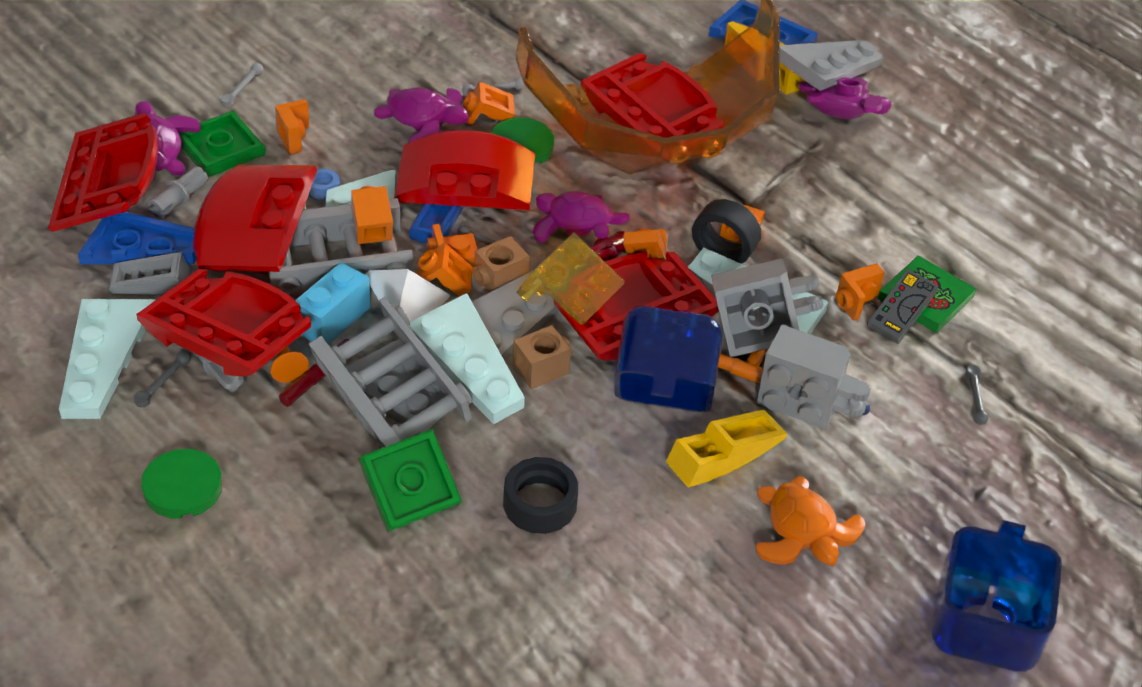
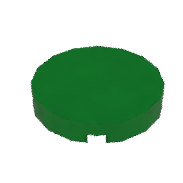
M521 117L507 119L498 123L491 131V134L513 140L528 150L535 152V163L540 161V164H542L553 154L554 135L551 129L540 121Z
M175 449L161 454L148 464L142 474L141 489L147 506L156 514L171 519H183L182 515L193 513V516L202 514L216 503L222 493V473L216 460L207 453L195 449Z

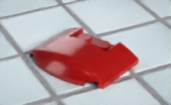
M638 53L581 80V87L598 114L600 115L605 112L642 145V153L651 157L664 160L723 129V119L718 121L716 115L718 107L702 86L689 75L665 61H662L660 65L644 62L646 54Z
M146 113L75 133L48 225L51 232L126 212L144 196L152 182L158 156L156 129L150 123L151 119Z
M455 130L427 135L403 146L394 199L398 198L400 203L530 210L535 152L508 138L480 131Z
M237 165L225 172L208 191L196 218L192 243L197 257L196 263L198 268L225 271L280 272L316 176V165Z
M666 251L665 257L667 260L649 259L647 257L648 252L613 258L580 273L568 282V290L562 298L559 294L555 296L554 305L599 360H622L629 358L630 351L674 334L679 325L681 331L686 329L688 333L693 332L719 312L716 298L675 252Z
M207 269L196 270L136 314L137 320L165 346L168 347L175 343L222 366L224 375L229 376L252 375L311 327L309 317L307 316L304 319L300 313V305L280 289L256 278L227 271L222 278H206Z

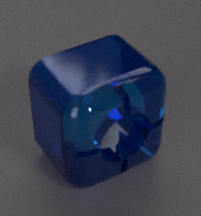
M638 306L629 311L623 321L614 374L615 396L625 401L692 412L710 411L723 338L719 323L714 318L703 314L683 311L675 312L670 309L650 306Z
M1002 520L997 532L971 526L963 527L956 531L940 574L932 624V638L936 647L948 655L1014 672H1026L1034 668L1039 663L1057 620L1062 561L1058 552L1046 544L1023 539L1026 525ZM993 586L995 588L991 608L1003 614L1008 622L966 612L965 610L976 605L984 606L989 595V588Z

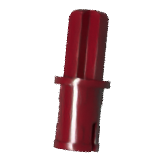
M618 231L610 237L598 238L594 245L583 250V255L579 256L580 263H585L586 268L589 269L625 253L626 249L623 245L625 231Z

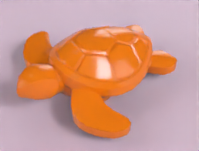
M802 476L793 479L791 483L784 482L778 489L772 486L758 488L757 496L762 503L771 506V524L774 530L779 535L785 537V539L779 542H760L756 545V553L761 559L770 563L787 565L793 563L798 558L802 549H812L813 556L817 560L834 566L839 557L838 546L847 547L858 541L865 527L864 519L860 515H853L847 521L837 523V517L832 507L824 498L808 489V481Z

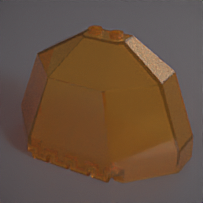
M761 0L754 24L703 63L691 66L688 72H685L704 88L717 105L716 115L718 121L723 119L724 123L722 129L663 138L618 125L605 112L600 115L598 114L582 87L580 88L574 84L563 85L534 52L526 27L519 28L516 62L525 86L582 149L625 173L632 175L706 163L771 118L780 92V17L772 0Z

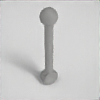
M260 63L252 64L251 71L231 93L224 94L221 97L224 107L233 106L234 98L255 75L262 73L263 66Z
M517 78L514 82L490 86L500 90L509 88L522 90L525 88L526 82L523 78ZM471 84L465 85L462 88L464 97H466L468 92H473L476 87H473Z

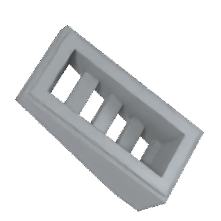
M182 252L114 263L109 291L111 294L163 295L190 276L191 270ZM127 274L132 275L130 280H126Z

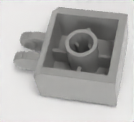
M783 258L711 275L730 357L768 349L781 324L799 330L798 315L807 314L812 311L815 312L823 307V300L818 295L793 300L792 295L814 290L819 286L818 277L814 275L788 279Z
M781 324L766 353L757 404L797 418L808 424L827 429L835 411L844 415H850V417L853 416L854 418L863 415L866 409V404L863 400H867V397L869 398L871 388H869L867 382L859 381L858 378L846 374L851 355L846 346Z

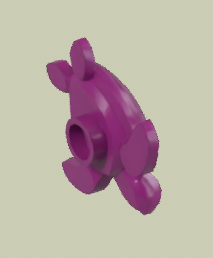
M856 76L853 78H840L837 80L836 85L819 91L808 82H800L798 87L803 93L808 94L807 101L813 107L828 116L839 119H856L867 113L885 114L892 105V102L885 97L871 95L867 90V81Z
M427 88L390 89L387 105H380L374 110V116L378 119L394 117L400 123L412 126L415 130L419 131L409 139V143L421 137L439 133V126L444 123L459 125L468 122L469 119L466 109L462 106V95L453 88L446 90V97Z
M138 102L135 107V115L146 113L157 133L158 156L152 181L155 178L156 171H161L165 168L171 175H184V165L175 159L181 149L179 133L200 132V123L197 119L182 115H175L164 119L156 115L149 102Z
M569 191L555 196L552 193L546 192L536 198V205L541 212L548 215L534 226L533 234L535 241L546 242L549 236L558 227L566 230L567 235L573 237L586 235L593 230L595 237L606 238L609 235V226L607 224L618 225L626 223L630 220V215L628 213L613 212L603 202L602 195Z

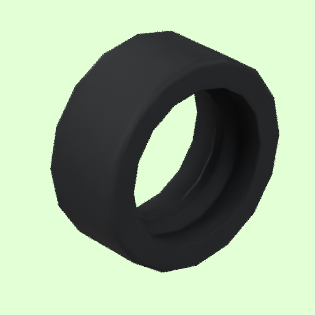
M727 199L713 200L707 204L691 228L692 239L699 251L706 248L741 264L749 259L761 239V227L756 217L748 208L738 202ZM711 222L722 223L733 229L739 236L742 244L731 243L721 238L714 230Z
M533 457L520 461L506 475L504 480L503 508L507 518L518 528L530 533L547 534L558 531L569 524L577 512L578 480L574 472L563 462L547 457ZM536 483L548 484L564 494V499L555 505L536 507L523 502L517 496V493L528 485Z

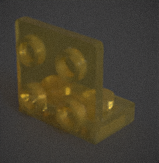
M573 233L531 272L516 293L527 302L536 292L541 297L547 292L579 324L583 325L622 287L624 280L585 242Z

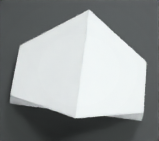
M409 269L369 270L365 274L369 277V284L378 300L386 297L394 308L399 305L406 313L409 321L442 306L451 296Z

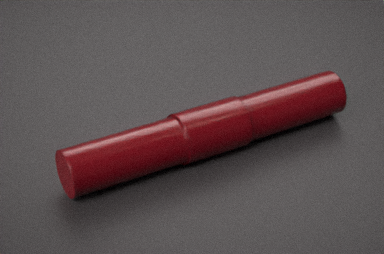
M344 339L337 345V347L346 343L347 341H349V339ZM315 363L279 395V400L284 406H291L312 386L325 377L319 366Z

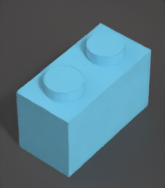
M340 262L295 301L300 305V313L304 319L308 316L311 320V327L301 336L311 342L322 336L328 345L371 308L369 277Z

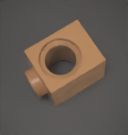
M508 236L475 251L474 279L479 286H484L488 292H491L528 273L530 256L511 236Z
M552 325L513 340V367L530 389L569 374L570 357H572L571 345L565 337L559 335Z

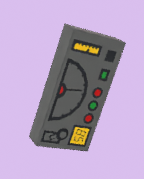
M907 269L870 318L868 327L899 344L938 292V285Z

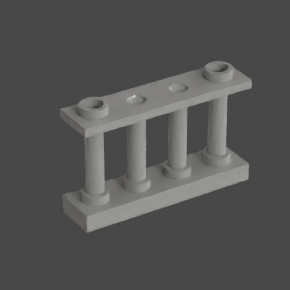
M398 198L389 199L393 219L392 240L381 241L384 253L363 256L361 244H357L351 204L303 210L289 247L310 245L314 263L293 265L290 249H288L281 271L269 272L270 285L280 289L290 297L302 295L340 262L345 263L364 275L369 270L409 269L413 272L412 250L398 251L394 233H401ZM345 240L349 258L328 261L324 243Z
M386 297L379 300L384 319L341 346L337 347L334 345L329 347L322 336L309 343L316 364L380 449L410 438L453 409L457 411L465 423L472 420L469 408L472 399L466 388L461 383L457 385L453 383L411 330L409 318L399 305L394 308ZM392 331L402 341V346L359 373L356 371L349 373L344 366L347 364V359ZM411 357H414L424 369V371L379 399L374 397L370 400L364 393L367 390L366 386ZM433 382L445 396L400 426L394 424L390 427L384 419L387 417L386 412Z

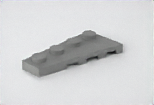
M861 40L778 45L772 54L773 58L819 91L836 85L837 80L840 78H853L879 67L884 56L876 51L872 44Z

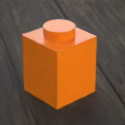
M364 186L360 189L351 190V211L357 244L392 240L393 219L387 187Z

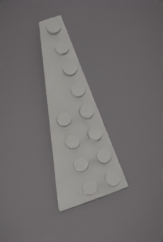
M575 248L472 301L504 361L513 354V340L540 330L560 312L554 305L555 296L559 294L562 298L568 290V282L587 270L585 263H580L579 256L583 255L582 251ZM398 339L345 368L349 373L353 371L359 373L402 346L403 343ZM411 357L366 386L367 390L364 393L370 400L374 397L379 399L424 371V369L414 357ZM433 382L386 412V414L398 423L403 424L445 396ZM441 418L431 423L430 425H428L421 431L417 432L416 434L418 435L420 433L428 431Z

